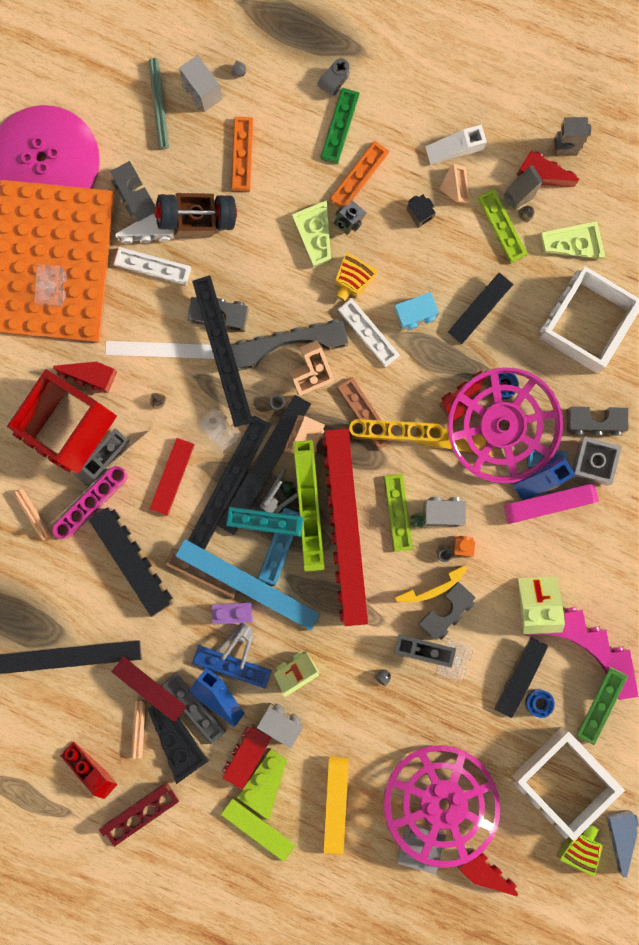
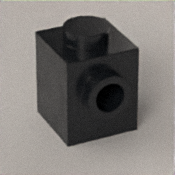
M424 194L419 197L416 195L408 201L406 210L418 228L434 219L436 214L430 198L426 199Z

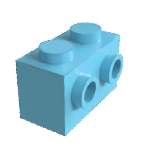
M431 292L397 304L394 307L402 330H413L418 327V324L423 322L425 324L432 323L439 315Z

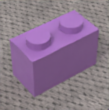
M252 602L212 605L213 624L253 622Z

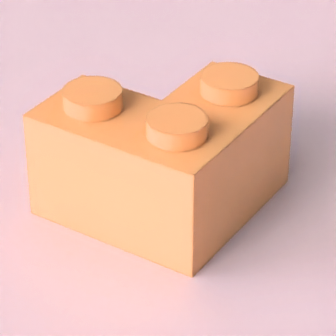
M317 340L300 347L306 365L289 371L299 396L335 381L323 349Z

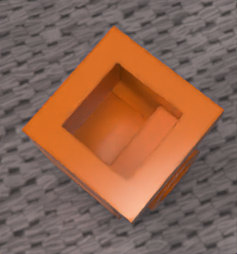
M454 536L453 555L474 557L475 541H473V538Z

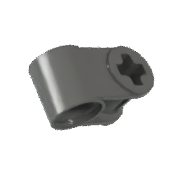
M343 58L335 60L317 83V86L331 97L337 94L349 77L350 71L347 60Z

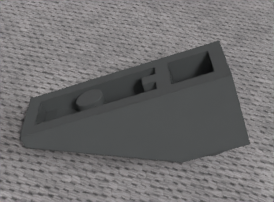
M533 165L517 178L504 194L508 206H512L514 210L534 199L543 182Z
M115 428L92 453L79 474L75 472L74 475L89 487L126 446L129 440Z
M399 634L394 654L452 668L456 648Z

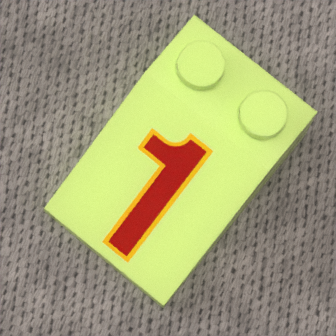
M557 576L518 578L523 634L562 633L565 621Z
M300 651L292 656L293 661L286 664V662H283L275 667L277 671L274 672V676L285 697L319 676V670L308 652L303 654Z

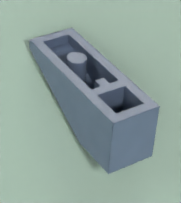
M630 810L606 814L618 872L623 878L628 875L638 834L636 827H639L637 816Z

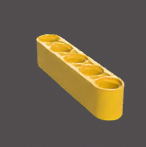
M357 419L352 421L349 426L350 435L356 439L437 443L444 435L442 426L433 423ZM359 424L362 426L363 431L360 434H356L353 432L352 427ZM373 426H380L382 433L379 435L373 434L371 430ZM399 427L401 434L394 436L391 433V428ZM418 428L420 436L413 437L410 434V429ZM437 429L440 435L438 438H432L429 431Z
M329 756L324 854L343 855L349 757Z

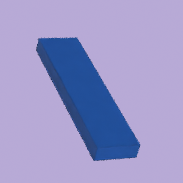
M198 645L192 664L204 668L207 667L209 670L264 689L266 688L272 670L247 661L244 664V668L240 669L242 659L228 655L225 660H222L221 657L224 653Z

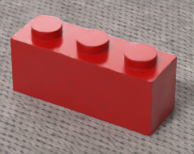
M252 724L251 728L246 727L241 736L244 738L242 744L235 746L232 755H234L231 763L227 761L222 770L225 773L223 779L242 790L272 739L271 736L259 730L254 724Z

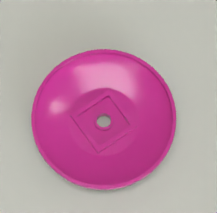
M39 105L16 112L0 125V184L1 180L92 189L99 172V149L90 128L77 115L60 107ZM39 154H46V159L44 161H37V156Z

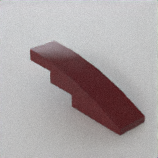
M124 656L111 671L174 722L187 707Z

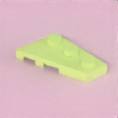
M326 200L292 214L313 267L331 261Z
M597 221L541 233L545 253L605 259Z

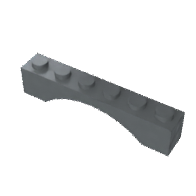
M335 319L328 321V324L322 326L318 323L310 325L308 329L304 330L302 328L290 330L291 333L283 334V332H277L269 338L264 336L256 337L253 339L254 341L247 343L246 340L238 341L232 346L238 370L257 367L261 360L269 353L289 344L311 343L317 340L321 347L328 350L347 347L348 339L344 322Z

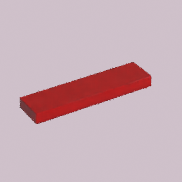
M176 438L151 503V510L169 515L195 444Z

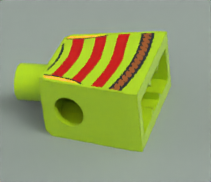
M590 825L584 831V834L582 833L574 841L569 837L558 852L557 857L561 861L595 877L603 845L595 840L599 829Z

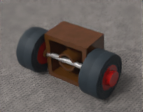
M210 193L160 194L157 197L154 215L158 228L161 230H174V237H212L216 229H234L237 208L234 197L230 195H218L214 202V194Z

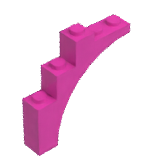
M577 606L565 608V626L562 633H537L559 636L581 646L597 660L606 674L609 668L612 667L628 675L618 700L639 697L630 650L619 646L613 647L612 651H610L607 630L600 629V626L588 628L589 632H587L583 610H577Z

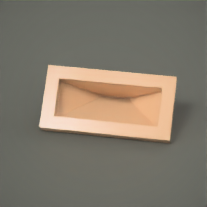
M453 164L450 166L439 189L455 202L469 204L470 195L466 167Z

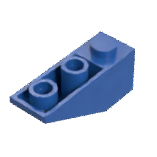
M560 455L524 480L514 483L513 486L523 501L559 486L574 477L575 473L565 457Z
M207 667L188 691L233 727L238 724L245 714L223 680Z

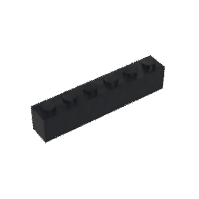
M107 507L88 520L149 615L154 617L173 604L171 601L173 597L168 589L164 590L161 586L162 580L157 573L153 574L150 567H152V564L148 558H143L140 554L142 549L136 541L133 542L129 537L131 532L126 525L122 526L119 519L121 517L115 508L112 510L110 507Z

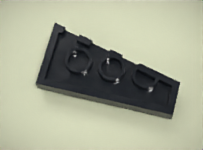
M152 705L147 709L160 738V743L174 775L175 783L178 784L209 760L179 717L174 722Z

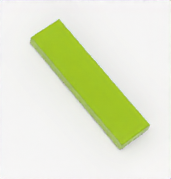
M495 188L477 196V200L509 263L512 264L526 257L528 254Z
M403 474L384 476L393 551L413 550Z
M234 798L231 799L221 813L224 818L283 862L296 846V844Z

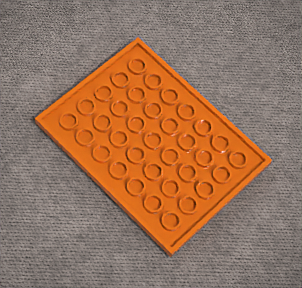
M1 180V333L100 342L115 197L114 191Z

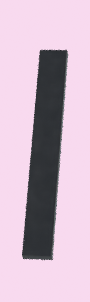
M209 275L192 280L234 427L253 423L254 421L212 278Z
M294 395L229 507L250 510L283 454L298 415L305 416L311 403ZM228 507L217 526L235 535L238 528L226 526Z
M255 415L253 417L254 422L249 424L188 539L189 542L204 550L209 544L218 527L217 525L227 510L271 427L270 423Z
M136 640L0 654V674L119 662L123 656L129 661L142 660L141 642Z

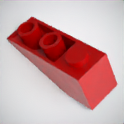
M532 150L517 173L520 177L533 165L543 181L541 185L575 187L580 180L574 172L562 169L557 162L549 161L540 152Z
M97 361L53 366V369L57 371L56 375L65 379L68 376L75 379V383L82 386L89 384L92 386V390L99 393L103 391L109 393L117 374L114 368Z
M482 370L474 374L472 378L482 373ZM486 377L475 382L466 390L464 395L473 400L478 395ZM466 381L456 387L458 391L453 394L449 392L441 398L442 402L439 405L447 417L453 400L460 389L467 383ZM460 401L455 409L453 423L464 416L468 406Z
M73 741L60 755L93 796L105 799L118 785L109 773L76 742Z
M472 848V850L467 855L473 853L475 850ZM483 852L468 863L457 866L473 884L513 896L519 895L515 889L517 885L510 878L505 880L501 876L503 872L495 864L491 866L486 861L488 857Z

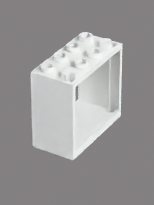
M585 266L581 271L577 270L568 284L570 286H567L559 298L561 303L558 302L549 314L552 318H548L539 332L542 334L539 339L598 374L607 366L638 315L639 298ZM580 284L626 311L598 358L552 331Z
M562 727L512 775L515 779L513 784L524 795L528 793V800L537 809L541 807L543 809L541 813L551 824L556 822L557 824L554 827L566 839L570 837L573 841L625 791L574 736ZM565 743L608 786L568 826L526 783Z

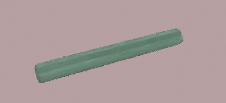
M151 58L148 60L158 146L160 149L169 148L159 61L157 58Z

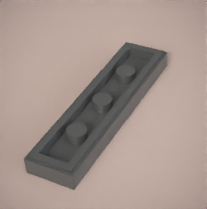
M177 672L161 685L187 706L183 712L211 745L226 732L206 706L188 692L190 690L189 686Z

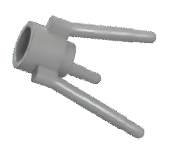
M285 468L282 469L269 493L260 504V507L266 512L273 513L275 511L279 513L283 507L298 497L297 492L280 505H278L280 501L274 497L282 484L280 480L286 471Z
M240 623L218 649L221 652L231 642L221 659L225 660L237 641L242 643L247 641L240 664V669H243L251 642L254 639V636L251 635L254 630L248 625Z

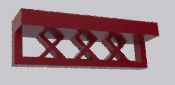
M165 782L107 822L99 831L102 836L106 835L115 847L179 802V799L169 784ZM168 792L173 801L168 805L161 804V796ZM148 805L156 806L155 814L152 816L143 814L144 808ZM132 816L140 817L139 825L136 827L127 826L128 819ZM116 827L124 828L122 837L117 840L110 832Z

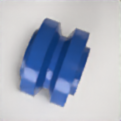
M498 374L499 384L500 381H506L509 385L519 387V381L515 374ZM501 390V397L503 400L509 399L516 392Z
M534 689L526 696L525 706L528 712L535 717L545 718L553 712L555 701L549 692L542 689ZM539 698L544 699V706L542 708H537L535 705L536 700Z

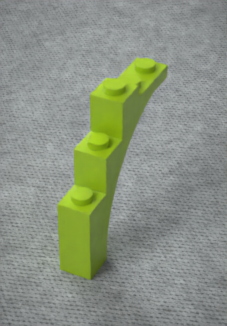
M313 440L294 442L299 509L300 516L304 517L302 526L304 570H324Z

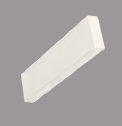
M118 247L113 264L116 267L185 286L191 272V266Z
M352 298L337 309L341 317L385 368L400 356Z

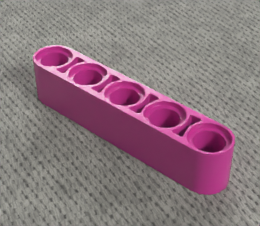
M119 466L110 468L54 525V535L61 539L72 537L127 481L128 474L126 470ZM120 470L122 478L116 481L113 477L114 473ZM103 484H107L109 487L106 494H101L100 487ZM89 498H94L95 505L92 508H88L86 504ZM79 511L81 513V519L78 522H75L73 520V515L75 512ZM66 525L68 531L62 536L59 532L60 527Z
M592 483L507 504L503 507L508 524L593 504L599 502L595 484Z

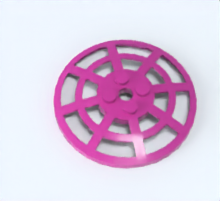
M495 368L473 377L457 393L448 415V438L457 459L474 475L495 483L518 482L547 465L553 458L562 437V411L554 392L538 376L517 368ZM498 374H517L529 380L522 389L513 385H500ZM490 376L492 387L480 392L473 400L464 395L466 390L475 382ZM535 384L545 392L552 404L553 410L541 412L537 401L529 394ZM501 390L513 391L518 393L512 403L502 402ZM493 392L494 404L490 405L487 409L478 404L484 396ZM525 398L532 405L535 414L525 415L519 408ZM460 401L468 406L464 417V430L453 433V417L456 406ZM474 410L482 415L480 426L469 428L471 413ZM555 418V433L548 449L539 443L543 433V420ZM506 419L508 421L507 429L500 430L499 422ZM537 421L536 434L534 439L525 435L527 423ZM482 433L487 441L482 451L474 444L471 436ZM466 438L468 445L478 456L473 466L461 455L455 440ZM520 441L529 446L521 454L513 456L512 446ZM493 446L504 448L506 459H497L488 455ZM534 449L544 455L534 467L518 474L516 462L526 458ZM485 461L497 465H508L510 476H493L481 472L480 469Z
M443 745L421 748L399 762L392 771L385 787L383 798L384 818L392 838L409 857L425 865L447 868L468 863L478 857L488 847L497 831L500 820V800L496 785L483 764L463 750ZM447 751L456 753L458 756L455 765L445 762L431 764L426 753ZM419 756L424 767L418 770L408 783L396 779L405 765ZM465 758L479 767L486 776L488 783L479 786L474 777L462 768ZM445 768L453 770L450 780H439L434 769ZM427 772L431 784L425 790L415 787V782ZM460 774L469 780L474 787L473 789L464 792L457 785ZM393 787L404 791V817L394 821L390 804ZM490 790L493 792L495 801L493 824L483 819L485 810L483 793ZM410 794L420 798V810L414 813H410ZM475 796L478 797L479 803L478 816L468 811V799ZM441 799H445L449 804L446 811L439 807ZM424 818L432 826L428 836L419 830L414 821ZM464 819L475 823L473 828L462 837L458 825ZM408 824L412 832L425 842L420 854L405 843L399 835L397 828ZM480 827L490 831L483 844L473 853L467 855L464 843L469 841ZM439 829H450L454 841L443 842L435 840ZM432 846L438 848L457 847L460 859L440 861L427 857Z

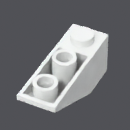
M482 125L461 130L425 146L430 165L483 151L487 141Z
M154 213L116 233V238L123 244H130L133 241L149 243L151 240L168 242L170 239H175L174 230H161L158 228Z

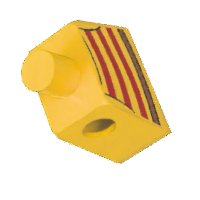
M347 252L335 279V284L340 287L336 297L344 302L350 294L359 297L375 279L378 270Z

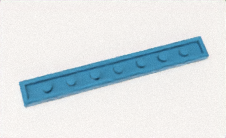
M184 539L175 555L310 631L320 615L315 610Z

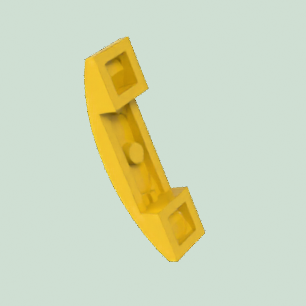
M464 565L446 573L450 581L417 596L413 590H410L394 598L398 602H418L438 596L455 585L464 575L467 567Z

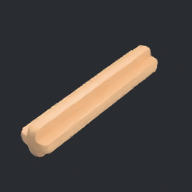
M23 489L17 490L14 496L41 540L48 539L51 533L46 528Z
M144 700L135 701L131 757L134 759L142 758L146 701Z

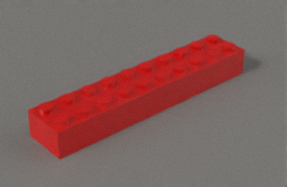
M349 428L325 431V436H322L323 450L327 449V455H324L325 469L329 468V474H326V486L331 488V494L327 496L328 506L333 508V513H329L330 526L334 525L335 532L331 533L332 545H336L337 552H333L334 564H338L339 571L335 572L336 583H340L341 591H337L338 603H342L343 609L339 610L340 623L344 622V626L368 624Z

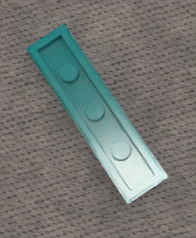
M229 507L226 526L301 537L304 517Z

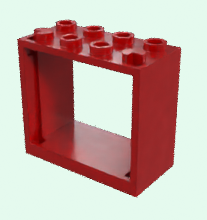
M45 369L6 427L13 431L12 435L22 440L24 444L32 449L36 447L37 453L45 458L47 457L56 466L59 467L60 465L68 473L72 470L79 474L117 418V415ZM67 392L89 406V409L60 452L57 453L38 440L36 436Z

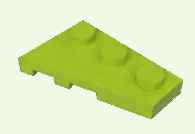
M272 748L237 797L267 820L270 819L287 762L285 757Z

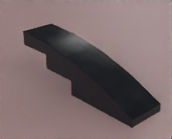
M499 272L456 321L448 333L463 344L514 284Z
M530 637L513 667V672L504 686V690L495 705V710L511 718L513 717L536 674L548 645Z

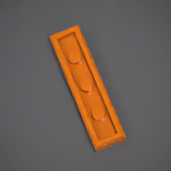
M234 117L231 191L250 192L253 117Z
M374 140L329 198V201L339 208L348 205L384 161L389 151Z

